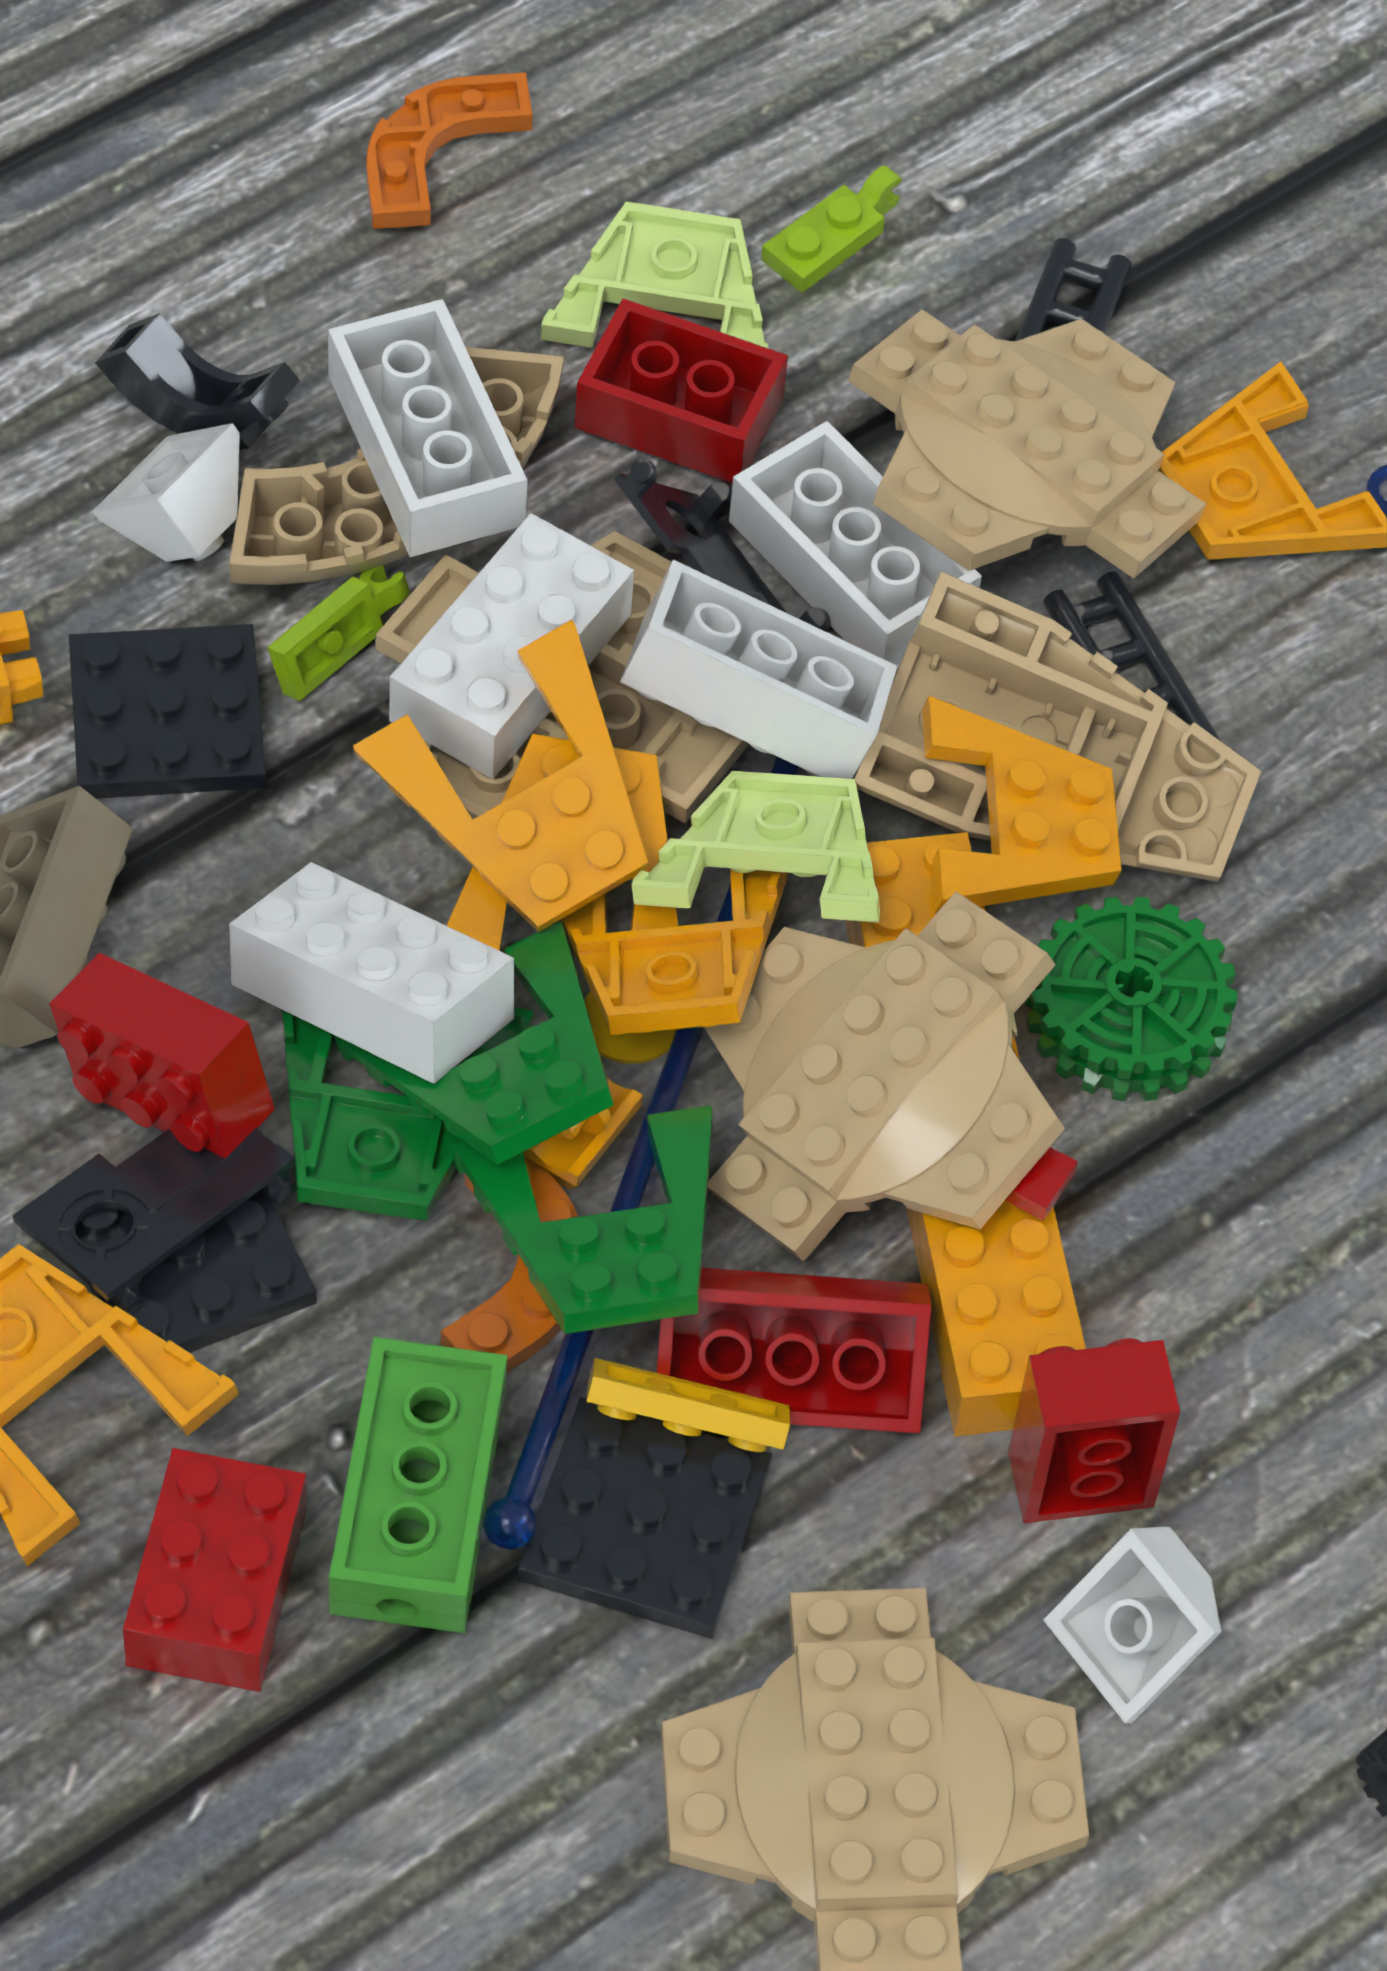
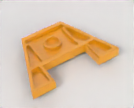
M1281 361L1162 452L1165 455L1158 471L1206 503L1200 521L1189 532L1208 560L1386 548L1387 517L1369 491L1316 509L1265 433L1305 419L1307 416L1308 400Z
M928 696L922 709L925 758L985 766L992 854L938 848L932 864L935 914H937L955 891L978 907L1114 885L1121 872V859L1112 768Z

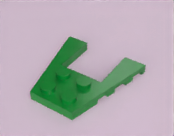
M560 921L504 949L505 954L514 958V974L549 1020L524 1030L521 1034L480 1055L467 1059L462 1064L452 1068L435 1084L333 1035L341 1056L347 1061L354 1058L363 1064L368 1075L384 1087L393 1085L407 1095L410 1105L423 1114L432 1112L444 1121L445 1127L449 1132L497 1165L613 1106L614 1102L592 1030L593 1027L582 994L570 945L563 924Z
M514 1007V1019L458 1065L533 1027L534 1010ZM281 1009L293 1155L296 1163L294 1167L297 1202L428 1221L456 1170L453 1143L464 1141L449 1132L445 1127L444 1121L432 1112L423 1114L410 1105L407 1095L325 1083L334 1043L333 1034Z
M711 1105L647 1115L648 1137L667 1204L548 1222H540L523 1152L497 1165L467 1143H453L454 1160L459 1173L465 1172L474 1187V1196L485 1213H492L502 1228L504 1242L513 1255H519L529 1270V1280L565 1334L698 1314L703 1257V1232L706 1220L707 1183L710 1171V1146L713 1134Z

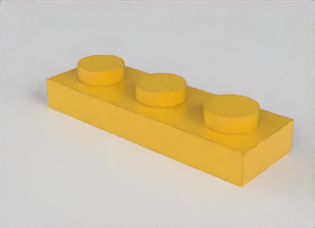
M594 1358L588 1380L587 1402L598 1404L597 1409L607 1416L622 1420H634L637 1414L663 1420L662 1425L665 1428L682 1435L699 1436L702 1430L728 1436L730 1444L744 1450L764 1452L767 1450V1446L784 1450L790 1427L789 1405Z

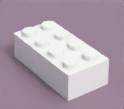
M440 299L328 329V376L409 556H417L518 528L526 519L527 478L444 300Z
M826 421L733 477L729 522L813 608L824 609L828 613L830 626L846 642L897 665L898 668L940 572L980 588L982 576L975 569L968 571L876 507L873 501L883 476Z
M530 513L390 676L389 721L393 723L408 714L425 742L493 780L551 711L518 659L517 651L572 619L579 635L587 665L589 666L631 615L634 570Z
M673 560L644 615L620 683L635 689L639 694L648 699L659 700L692 716L696 721L705 726L716 727L746 741L760 752L773 754L805 769L812 776L852 779L877 736L897 665Z
M312 862L229 924L231 982L233 986L433 1084L514 1019L513 957Z

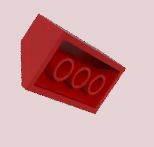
M702 1267L698 1314L665 1318L659 1321L656 1373L789 1405L790 1424L920 1433L931 1314L928 1284Z

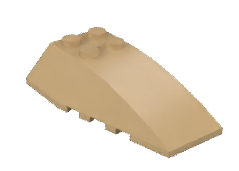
M940 572L894 676L877 736L855 773L854 779L857 790L957 833L968 832V837L991 841L985 766L925 758L922 709L928 696H932L1112 768L1122 865L1218 882L1258 782L1261 770L1195 722L1190 726L1166 709L1168 703L1148 689L1144 693L1116 672L1118 666L1099 652L1092 655L1070 639L1072 633L1055 620Z

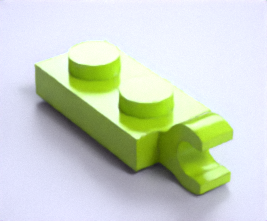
M883 165L867 178L857 194L847 186L842 185L763 244L761 261L801 293L805 292L884 232L885 217L882 214L889 212L899 203L900 197L891 190L901 183L902 178L889 167Z
M379 566L362 571L359 579L352 576L270 644L267 649L283 694L300 702L375 639L377 632L383 627L380 616L391 607L403 602L410 593L405 574L399 571L388 580L384 567Z

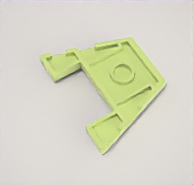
M626 201L592 248L591 258L579 275H573L565 286L563 298L554 310L549 309L543 317L541 340L593 348L603 303L620 304L622 298L656 310L723 320L720 332L769 349L768 343H765L762 331L763 320L760 306L756 303L753 290V274L741 220Z
M731 771L691 815V828L680 839L670 838L658 851L659 863L650 872L641 870L632 882L635 905L690 909L705 867L730 868L739 873H749L756 870L788 872L799 877L827 875L820 896L821 918L877 923L880 919L879 896L877 887H875L870 852H868L855 779Z

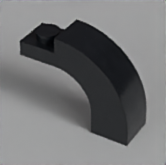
M161 313L130 324L95 362L113 385L132 404L158 424L180 434L233 423L240 433L239 450L249 449L266 428L286 410L289 403L285 397L300 381L285 362L249 375H238L219 369L195 353Z

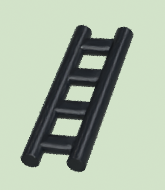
M1066 238L1057 239L1015 341L1044 332L1047 323L1062 326L1079 319H1083L1105 334L1131 269L1130 260L1123 255H1113L1110 257L1106 269L1073 260L1076 245ZM1064 281L1097 291L1089 311L1056 301Z
M1116 571L1105 573L1098 579L1097 586L1103 594L1102 596L1076 605H1072L1063 590H1055L1044 598L1043 604L1052 619L1072 633L1070 639L1092 655L1099 652L1118 666L1117 670L1144 661L1158 686L1149 690L1168 703L1167 708L1172 707L1177 717L1191 726L1195 722L1220 740ZM1116 616L1130 640L1100 651L1086 626Z

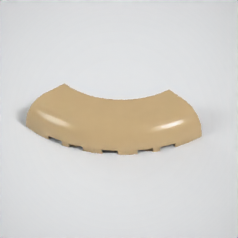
M466 347L516 457L523 468L542 437L556 401L565 356ZM362 449L357 450V458L330 468H326L324 462L293 468L244 469L229 563L230 582L232 584L284 585L311 583L350 576L368 569L384 566L409 555Z

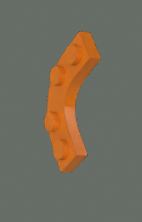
M526 72L464 76L441 80L411 92L405 96V105L396 110L387 120L384 118L380 119L371 135L366 157L367 190L373 229L431 225V208L425 171L426 164L438 148L453 139L474 134L532 131L533 114Z
M524 1156L540 1222L578 1217L568 1195L545 1168ZM465 1173V1185L474 1194L473 1184ZM517 1255V1263L511 1279L494 1296L441 1330L440 1344L445 1347L507 1355L508 1373L545 1347L559 1333L561 1327L529 1280V1270L521 1257Z

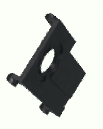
M648 460L634 462L628 475L619 473L614 478L667 551L682 555L692 569L787 613L715 518L724 507L731 506L732 486L729 483L714 482L699 497L698 494L655 483L657 478L656 468ZM666 507L676 511L689 521L701 538L694 536L678 524ZM810 608L799 618L825 632L830 628V617L824 609Z
M257 1127L226 1158L206 1148L199 1152L191 1151L184 1147L175 1138L172 1131L168 1129L116 1167L102 1155L97 1154L16 1212L12 1217L14 1223L29 1237L34 1238L107 1301L112 1299L114 1307L117 1306L130 1314L146 1302V1299L139 1294L137 1284L139 1278L259 1190L264 1188L266 1197L277 1206L288 1200L297 1191V1188L290 1183L288 1171L296 1163L295 1158L264 1136ZM98 1209H120L129 1214L133 1219L134 1224L131 1232L122 1241L114 1245L104 1247L90 1246L82 1242L76 1235L79 1222L87 1214Z

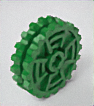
M1117 896L1105 898L1103 908L1094 910L1086 903L1075 908V920L1073 922L1062 918L1057 920L1051 929L1053 941L1041 939L1038 944L1039 948L1048 953L1055 966L1025 1002V1006L1032 1008V1011L1027 1015L1026 1021L1029 1033L1042 1035L1038 1039L1036 1047L1041 1057L1054 1056L1058 1060L1055 1072L1063 1079L1073 1075L1083 1079L1082 1090L1094 1094L1100 1087L1107 1088L1111 1091L1112 1100L1125 1101L1129 1092H1139L1145 1101L1157 1100L1159 1089L1168 1087L1175 1094L1186 1090L1190 1074L1202 1079L1210 1072L1212 1063L1209 1056L1220 1058L1225 1049L1227 1039L1224 1036L1227 1032H1230L1232 1023L1231 1011L1235 1010L1237 1002V991L1228 988L1235 980L1234 966L1231 963H1221L1220 960L1224 956L1225 947L1219 938L1207 940L1203 936L1206 927L1203 922L1198 918L1185 922L1178 918L1179 907L1168 903L1161 910L1151 908L1149 898L1137 896L1133 905H1122Z

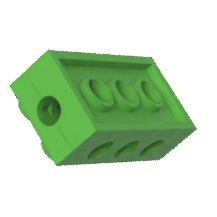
M373 1337L329 1573L330 1615L465 1633L506 1394L507 1355Z

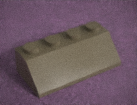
M80 786L0 816V1045L19 1048L58 1034L59 1031L49 1003L88 964L89 958L87 954L96 929L106 916V902L113 882L126 861L124 852L133 828Z

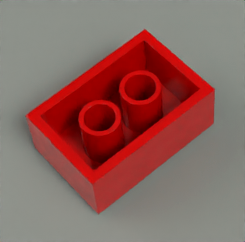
M622 298L577 381L575 428L733 483L735 475L750 467L784 401L788 355Z
M98 953L49 1003L59 1031L57 1037L61 1046L65 1049L73 1073L72 1082L77 1091L92 1103L101 1104L103 1102L126 1113L132 1121L142 1127L149 1128L153 1126L163 1132L170 1129L175 1138L191 1151L199 1152L206 1148L226 1158L275 1110L249 1022L101 953Z
M1125 1338L1111 1342L1105 1347L1075 1350L1069 1346H1057L1046 1349L1037 1355H1029L1008 1450L1023 1524L1155 1508L1180 1415V1408L1163 1340L1142 1342L1135 1338Z
M172 1448L123 1627L125 1663L127 1667L261 1692L307 1513L306 1473Z

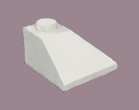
M231 423L167 436L93 510V513L99 521L166 562L188 558L200 561L210 556L224 542L221 534L237 519L239 431Z
M1170 1527L1131 1528L1043 1619L1125 1724L1133 1723L1221 1633L1211 1577Z

